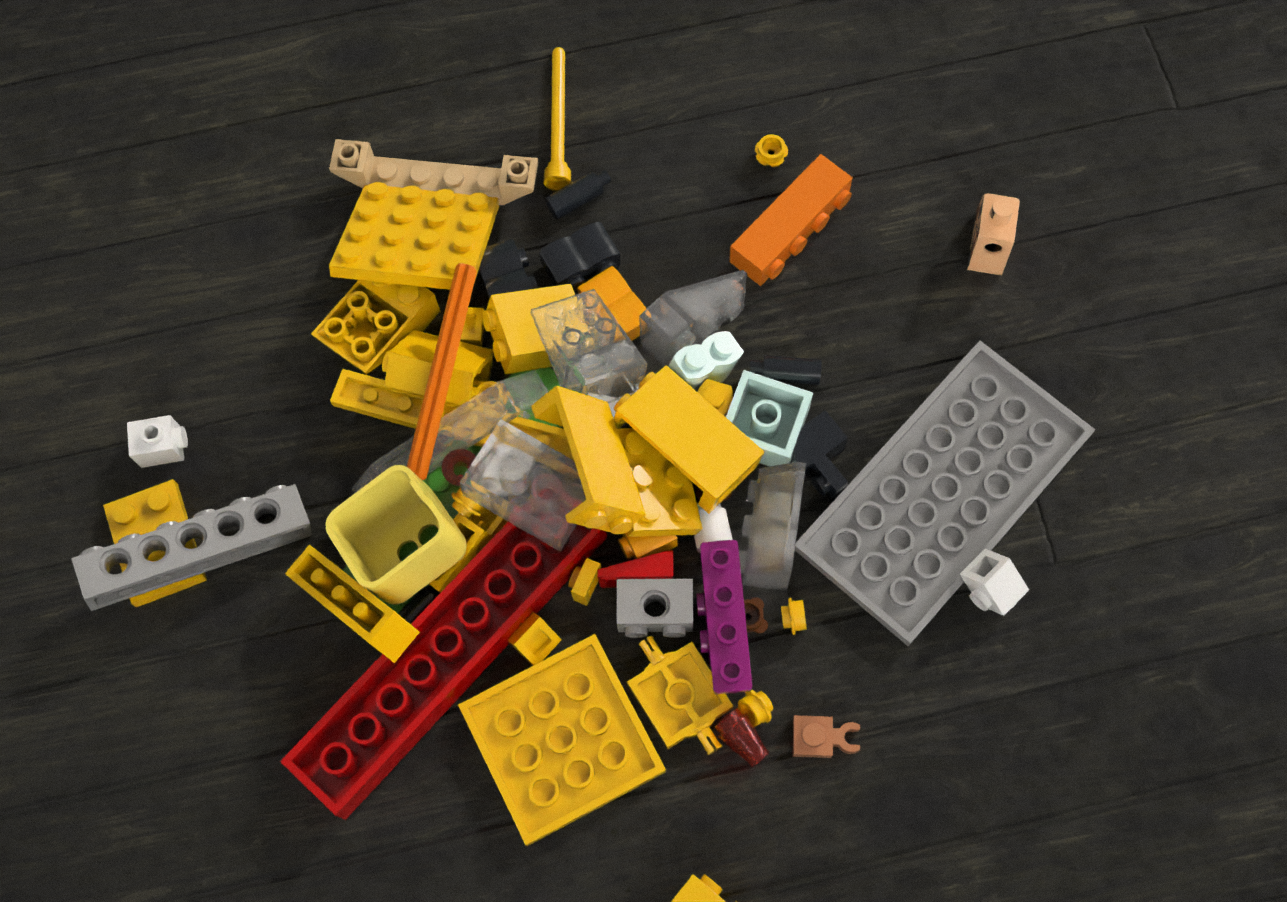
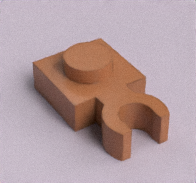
M794 715L793 757L832 758L833 747H838L847 754H855L860 751V745L848 744L844 736L847 732H859L860 725L848 722L840 728H833V717Z

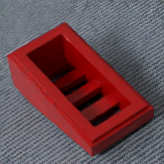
M673 550L598 569L599 587L617 588V579H673Z

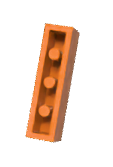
M820 154L730 246L729 262L759 286H762L768 278L775 279L783 270L784 262L791 254L797 256L807 244V238L814 231L819 233L826 226L830 219L829 215L836 208L841 210L848 203L852 196L850 188L853 177Z

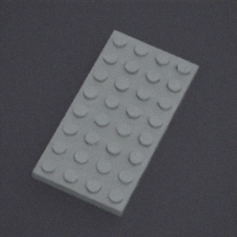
M979 341L794 544L793 549L909 646L964 583L960 573L984 549L992 551L1089 439L1095 429L982 341Z

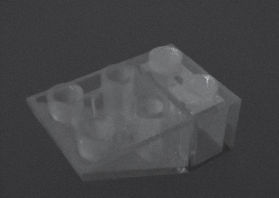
M740 270L663 293L639 315L641 346L663 366H669L675 354L682 348L689 345H701L707 337L719 332L720 326L727 319L732 321L743 311L745 307L747 273L744 270Z
M595 289L531 309V316L560 387L606 401L608 404L620 400L627 393L633 395L639 390L638 386L645 377L648 363Z

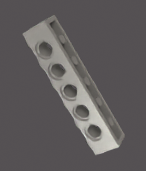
M278 485L270 488L266 494L254 498L242 497L231 502L230 506L218 510H202L196 513L193 518L179 523L176 521L163 523L155 531L143 535L130 534L124 536L118 541L119 543L104 548L101 546L90 547L82 551L79 556L71 558L83 598L90 610L93 611L312 536L310 522L296 485ZM264 514L276 516L271 523L262 524L258 522V519ZM229 526L240 528L233 536L221 534ZM200 538L203 540L197 548L188 549L184 547L190 539ZM161 550L166 552L164 557L158 561L152 562L147 560L148 556L154 551ZM118 563L128 564L122 573L110 574V570L114 565Z

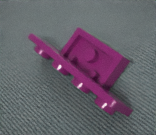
M736 540L703 542L700 545L703 593H696L698 616H705L706 630H699L701 653L709 654L713 691L715 694L749 692L752 690V676L738 542Z

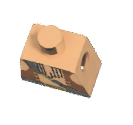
M989 193L983 195L975 212L967 270L1002 276L1015 240L1019 199ZM991 243L996 244L994 252L986 250L985 246Z

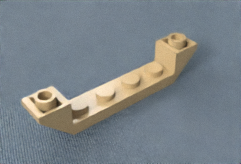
M335 139L329 170L331 173L361 188L374 182H382L391 187L417 186L421 190L430 191L449 189L454 193L468 195L484 193L488 197H497L499 205H505L534 191L538 158L504 155L502 168L376 157L369 142Z

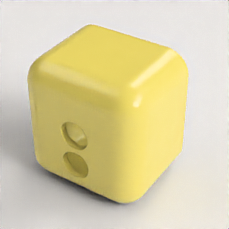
M394 465L386 469L336 507L326 520L327 534L357 582L389 604L397 605L406 602L460 561L466 552L467 544L464 535L434 491L404 465ZM430 526L437 527V534L422 545L420 536L423 530ZM408 542L416 543L418 550L402 561L399 556L402 546Z

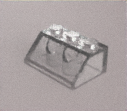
M794 462L759 468L757 481L750 480L747 502H754L752 515H745L742 537H749L747 551L740 550L739 552L741 573H744L742 585L787 591L792 573L806 463Z

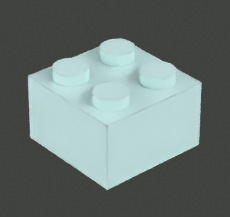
M743 370L726 418L765 452L759 463L787 472L799 433L804 426L810 409L813 392Z

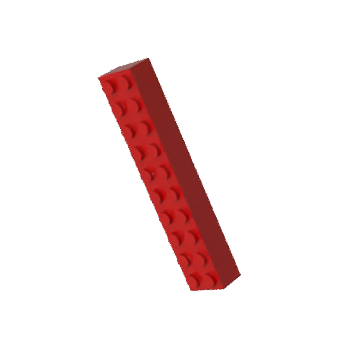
M550 478L411 623L420 633L394 663L382 654L280 761L335 816L346 820L507 647L510 643L508 641L510 636L533 612L537 614L570 579L574 569L577 566L581 567L586 558H589L607 539L606 531L586 528L585 526L566 521L565 515L580 504Z

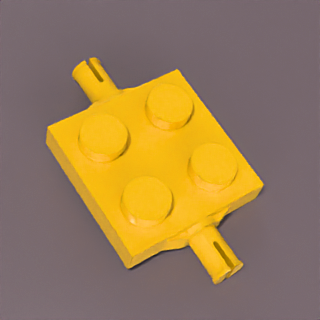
M653 636L647 637L648 644L645 640H642L639 646H641L651 663L648 664L642 673L627 681V684L667 749H670L685 738L697 736L708 755L714 753L713 747L716 751L719 750L722 745L710 727L717 718L733 709V705L726 694L714 693L712 672L693 642L688 643L675 652L663 654Z

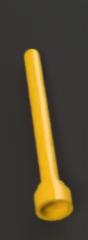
M556 47L552 52L551 162L544 169V185L551 190H560L571 183V170L567 163L564 162L565 51L561 47Z

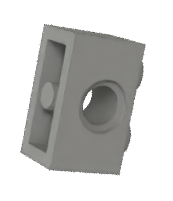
M617 579L618 632H625V636L630 638L646 637L648 632H663L664 637L678 638L684 637L686 632H693V579ZM652 602H659L665 606L666 610L662 615L652 617L645 612V608Z

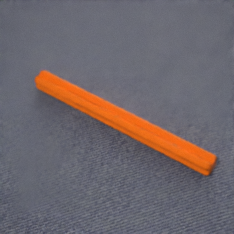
M458 263L455 267L407 467L421 480L427 478L477 271L474 266Z

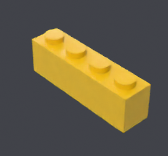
M310 544L285 573L394 663L420 633L399 614Z

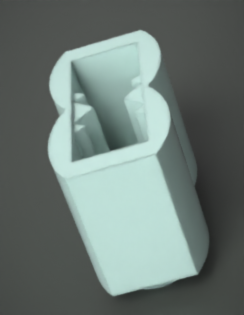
M717 332L707 337L702 345H689L679 350L668 367L697 392L706 379L722 383L729 376L744 351L730 332Z

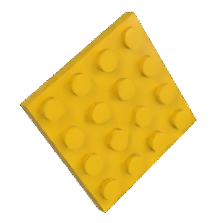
M382 182L364 185L329 264L330 277L450 290L455 267L458 263L474 266L478 273L499 209V200L497 197H488L484 193L459 194L449 189L430 191L421 190L417 186L391 187Z
M595 634L458 704L526 846L535 843L666 772L660 757Z

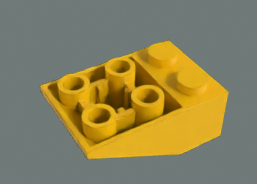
M358 280L311 335L367 375L381 365L386 352L394 348L413 330L423 332L438 315L440 308L435 294L426 287Z

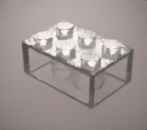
M500 419L460 481L463 496L558 551L562 550L577 525L568 523L565 515L586 500L574 460Z

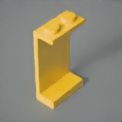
M665 365L656 374L653 371L648 373L640 382L639 390L632 396L627 393L616 403L613 408L616 412L614 422L616 428H620L627 422L704 492L698 505L710 514L757 468L765 452L672 369Z
M556 385L531 405L536 419L564 427L586 496L584 502L565 515L566 521L585 526L586 528L611 532L616 535L626 533L633 528V524L645 517L646 513L609 404L606 401Z

